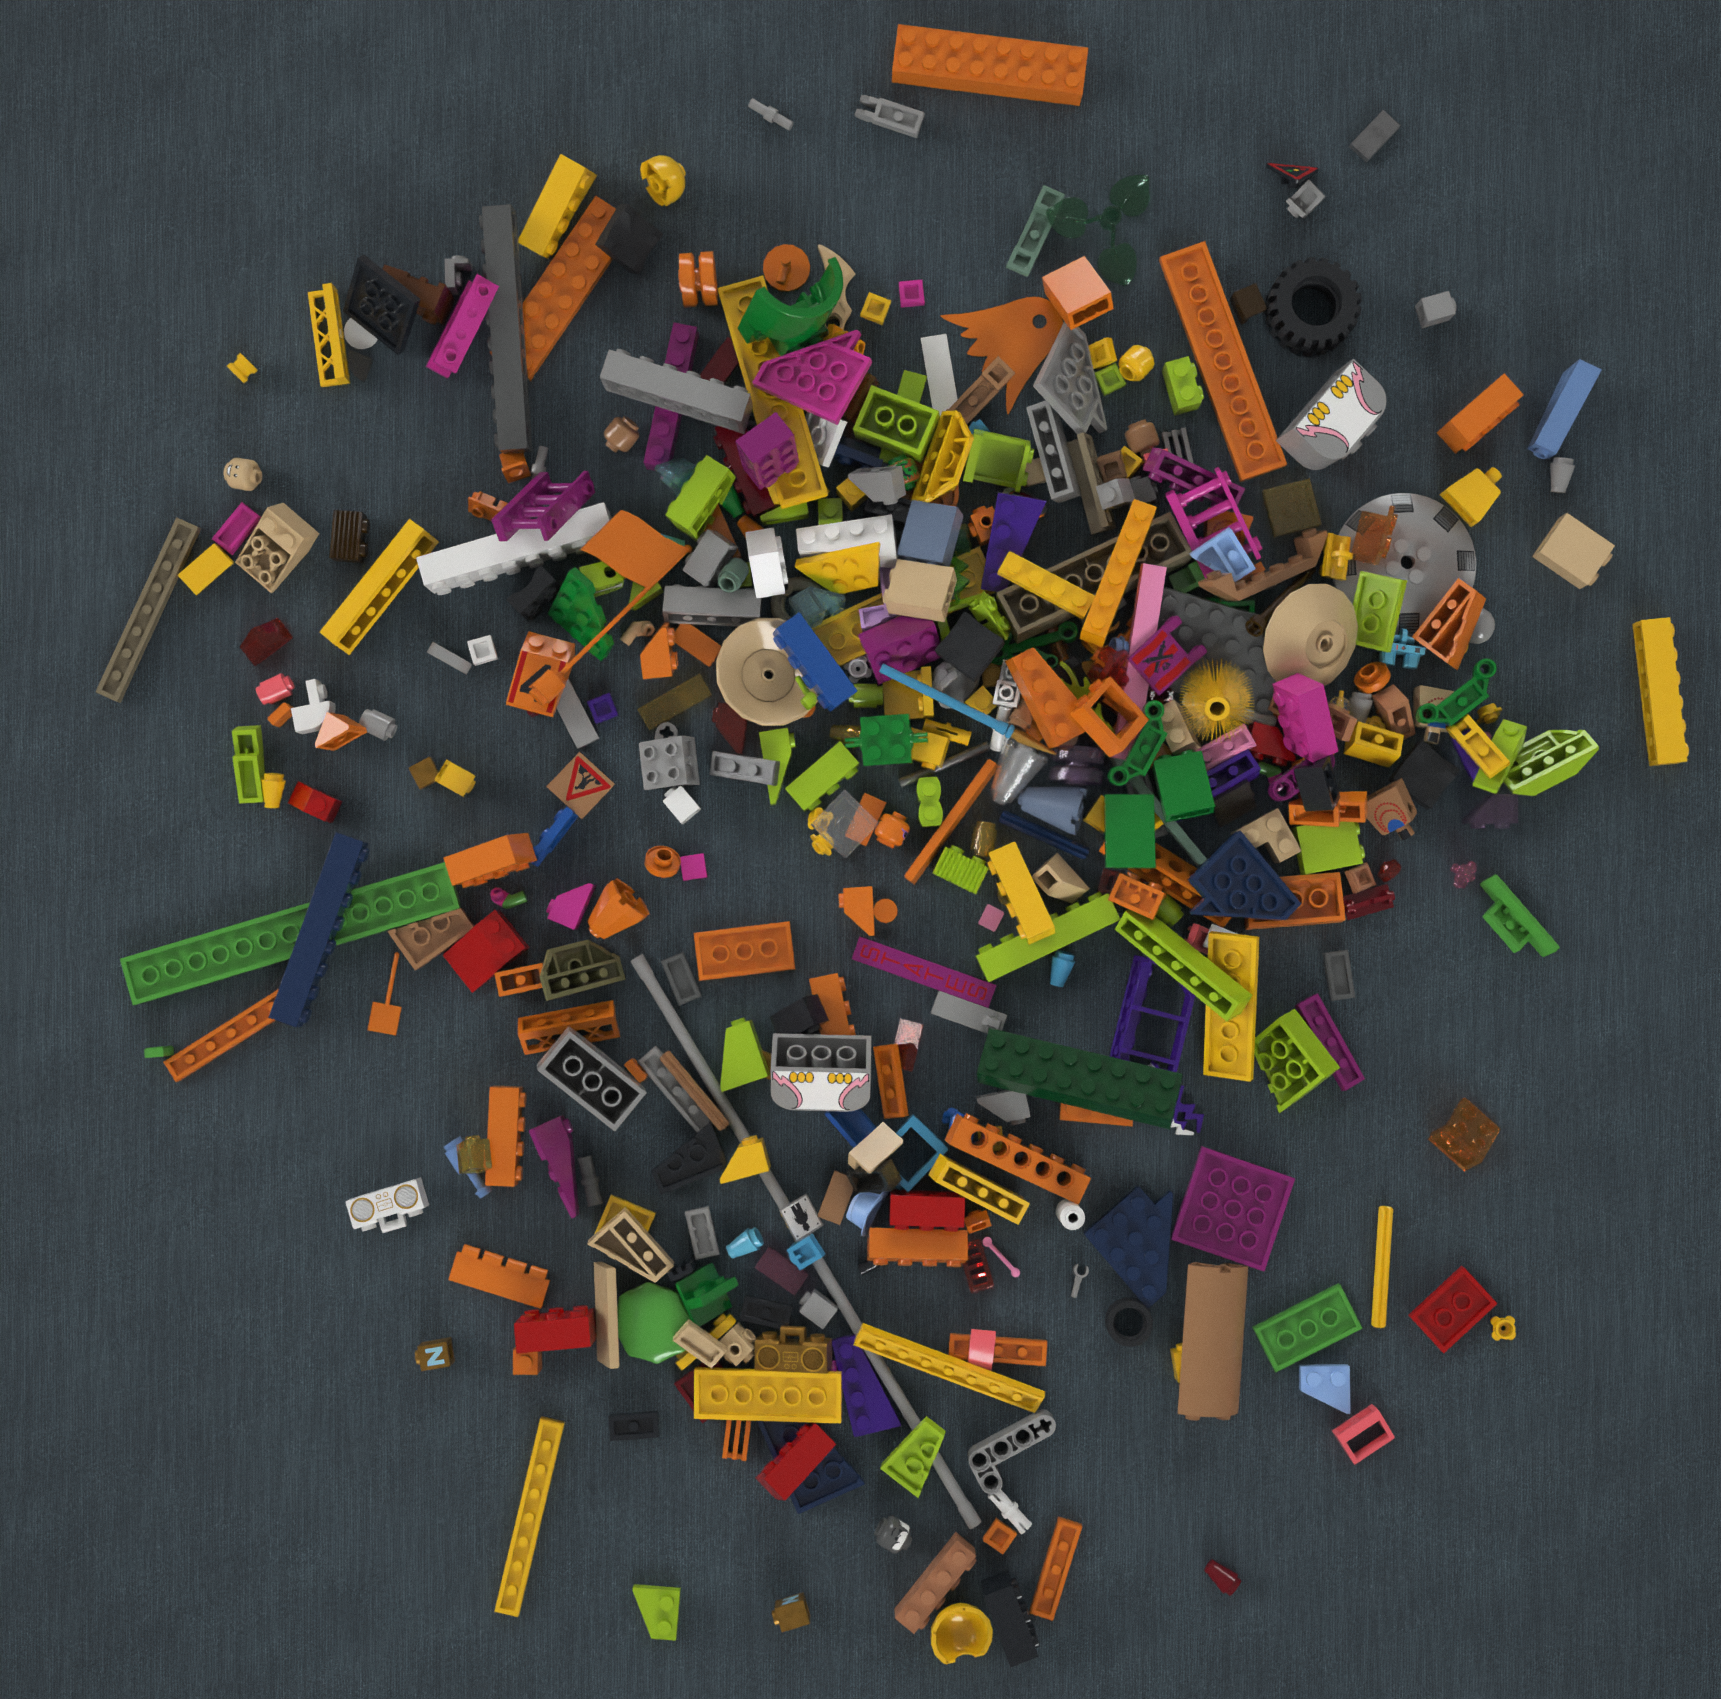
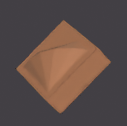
M1367 862L1344 871L1353 894L1376 885Z

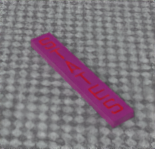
M860 936L852 959L987 1008H989L996 985Z

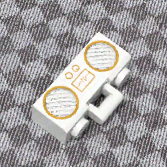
M421 1177L345 1201L353 1229L361 1227L362 1232L376 1228L377 1222L380 1224L382 1233L406 1227V1213H408L409 1217L422 1214L423 1208L429 1206ZM397 1213L398 1219L386 1222V1216Z

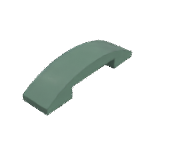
M1043 185L1006 268L1026 277L1029 276L1051 230L1065 194Z

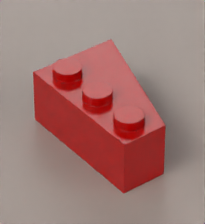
M805 1423L796 1432L797 1437L791 1443L787 1442L779 1451L780 1454L773 1461L771 1460L756 1477L759 1483L775 1499L785 1501L836 1445L816 1423H810L809 1425Z

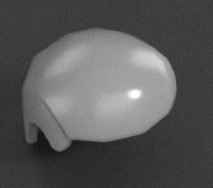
M1482 608L1469 643H1483L1493 634L1495 629L1494 618L1484 608Z

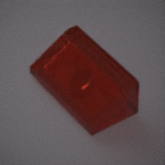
M900 1018L894 1044L898 1043L901 1068L912 1072L924 1024Z

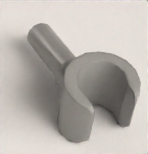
M1078 1264L1074 1265L1073 1274L1075 1279L1071 1297L1077 1298L1082 1278L1086 1277L1089 1273L1088 1266H1085L1084 1273L1079 1275L1077 1273Z

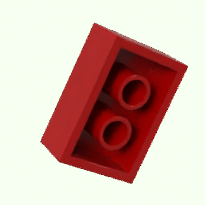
M890 1190L889 1223L894 1225V1229L909 1230V1226H919V1230L933 1231L934 1227H944V1231L956 1232L959 1228H964L965 1197L954 1191L910 1190L907 1192L906 1190Z
M588 1305L574 1306L573 1310L564 1311L563 1307L549 1309V1312L539 1313L538 1309L527 1310L514 1323L516 1354L591 1347L597 1338L595 1308L588 1309Z

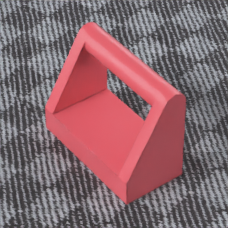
M1373 1404L1332 1430L1354 1465L1395 1438L1385 1419ZM1378 1422L1385 1433L1353 1453L1347 1442Z

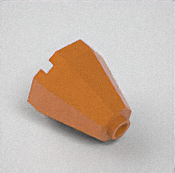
M618 878L610 881L604 887L587 921L590 926L588 928L590 933L596 938L601 937L605 939L643 921L650 914L644 901L640 897L636 900L632 895L635 891Z

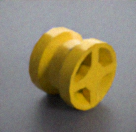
M241 353L237 355V360L234 363L227 365L243 383L248 381L250 374H255L258 371Z

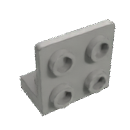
M676 736L639 743L644 790L679 785H700L695 737Z

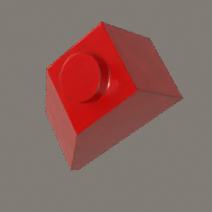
M300 781L297 782L288 801L289 804L301 811L329 823H333L343 802Z

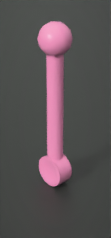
M984 1237L983 1245L989 1247L1011 1270L1013 1277H1018L1020 1270L1014 1268L992 1244L990 1237Z

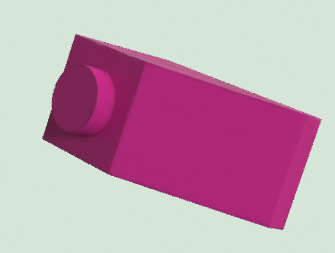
M588 883L558 895L555 900L551 899L546 911L549 913L547 919L573 930H578L596 885Z

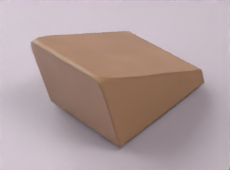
M1121 450L1098 457L1097 464L1104 483L1117 478L1127 477Z

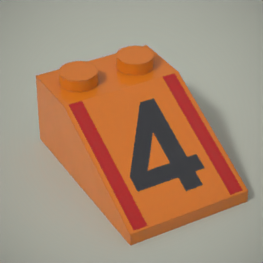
M528 631L519 654L506 705L553 717L563 690L550 703L546 702L543 706L529 694V691L532 689L531 686L548 669L552 672L554 670L560 672L575 657V643ZM572 667L563 675V677L565 678V681L563 683L565 685L572 670Z

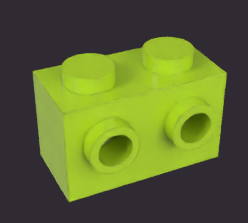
M1189 356L1166 362L1161 371L1174 416L1197 410L1204 399L1201 386H1197L1196 383L1197 370L1195 364L1190 362Z

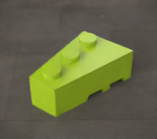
M706 455L696 465L692 477L683 484L679 496L668 506L667 518L679 531L698 541L707 524H713L715 517L712 514L718 503L723 504L736 477L729 468Z

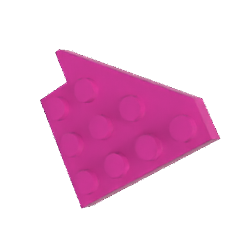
M854 330L764 362L752 384L766 393L838 425L870 368L872 360L853 350L861 337L860 331Z

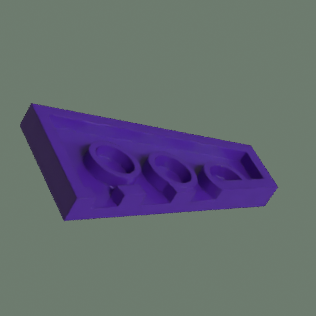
M998 492L981 584L982 590L999 592L1008 587L1010 581L999 576L997 572L1009 551L1020 557L1022 556L1046 500Z

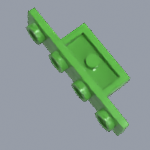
M1495 874L1480 883L1483 890L1495 902L1482 917L1513 953L1520 951L1528 941L1542 957L1552 954L1560 948L1498 875Z

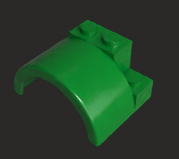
M836 257L828 259L829 265L820 281L809 289L812 294L807 296L805 292L801 293L796 304L788 306L780 302L765 287L756 290L738 326V330L746 343L749 344L753 341L761 342L768 337L779 355L783 356L823 342V338L828 331L825 323L839 301L843 290V274Z

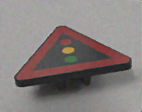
M1276 163L1266 164V168L1282 176L1281 184H1289L1288 188H1297L1300 182L1318 173L1319 170L1317 167Z

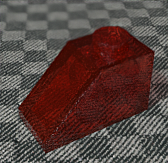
M719 702L718 708L713 709L712 722L716 723L717 729L738 755H743L747 720L737 714L727 703Z

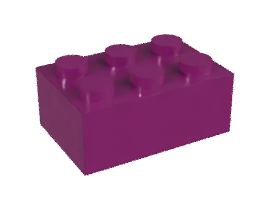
M777 412L736 440L742 467L760 490L765 486H772L780 475L794 470L799 462L794 434Z
M901 615L858 634L868 665L878 685L892 679L879 672L883 663L902 673H907L941 658L935 652V649L941 642L933 620Z

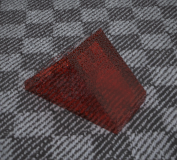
M276 618L252 628L240 645V648L251 663L256 666L291 640L293 636L282 621Z

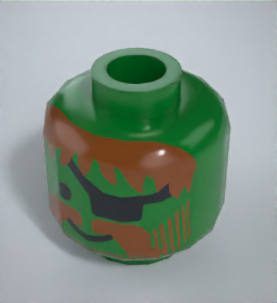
M903 454L888 461L889 465L887 467L902 466L906 492L916 487L915 482L920 478V473L914 459Z

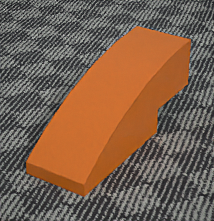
M1367 791L1339 792L1340 799L1334 810L1305 811L1302 798L1290 801L1289 824L1339 827L1340 822L1365 823L1368 812Z

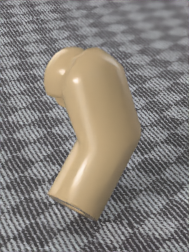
M634 621L621 636L620 640L630 646L636 637L651 636L655 628L650 621Z

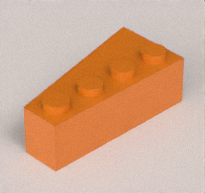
M1034 647L1005 661L1049 749L1057 747L1086 732L1070 715L1076 708L1075 702L1078 699Z

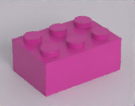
M1299 673L1273 683V699L1278 706L1280 714L1278 721L1283 728L1285 747L1311 762H1316L1338 752L1324 684Z

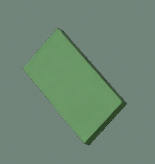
M1339 1283L1252 1327L1275 1372L1363 1329Z

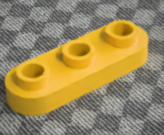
M722 1313L713 1321L714 1327L707 1333L718 1340L736 1323V1319L731 1314L725 1316ZM685 1350L683 1353L676 1355L678 1360L675 1364L683 1370L696 1357Z

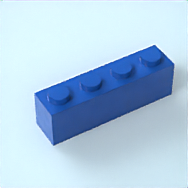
M800 612L775 629L773 632L775 644L779 649L785 650L789 656V663L794 669H799L803 675V682L809 689L813 688L818 695L817 700L824 709L827 708L830 712L857 692V689Z

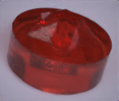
M1396 859L1384 862L1380 866L1377 876L1383 882H1388L1400 872L1402 866Z

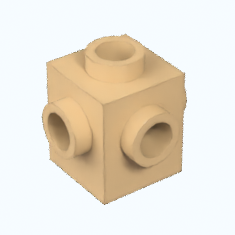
M738 1322L720 1340L722 1344L727 1346V1352L723 1357L729 1363L737 1366L743 1360L746 1364L755 1355L753 1349L755 1348L756 1337L753 1332L745 1329Z

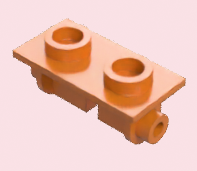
M481 491L474 492L472 498L468 497V512L478 518H485L491 521L508 503L500 500L496 507L494 506L496 502L495 497Z

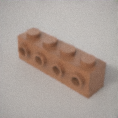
M955 1532L895 1607V1619L913 1634L918 1629L922 1630L929 1622L931 1612L934 1609L938 1610L945 1601L944 1596L949 1590L953 1591L958 1586L962 1573L965 1570L969 1571L976 1562L975 1547Z

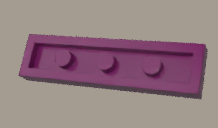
M1318 993L1294 1005L1299 1015L1339 1065L1340 1069L1332 1075L1341 1091H1346L1363 1081L1365 1078Z

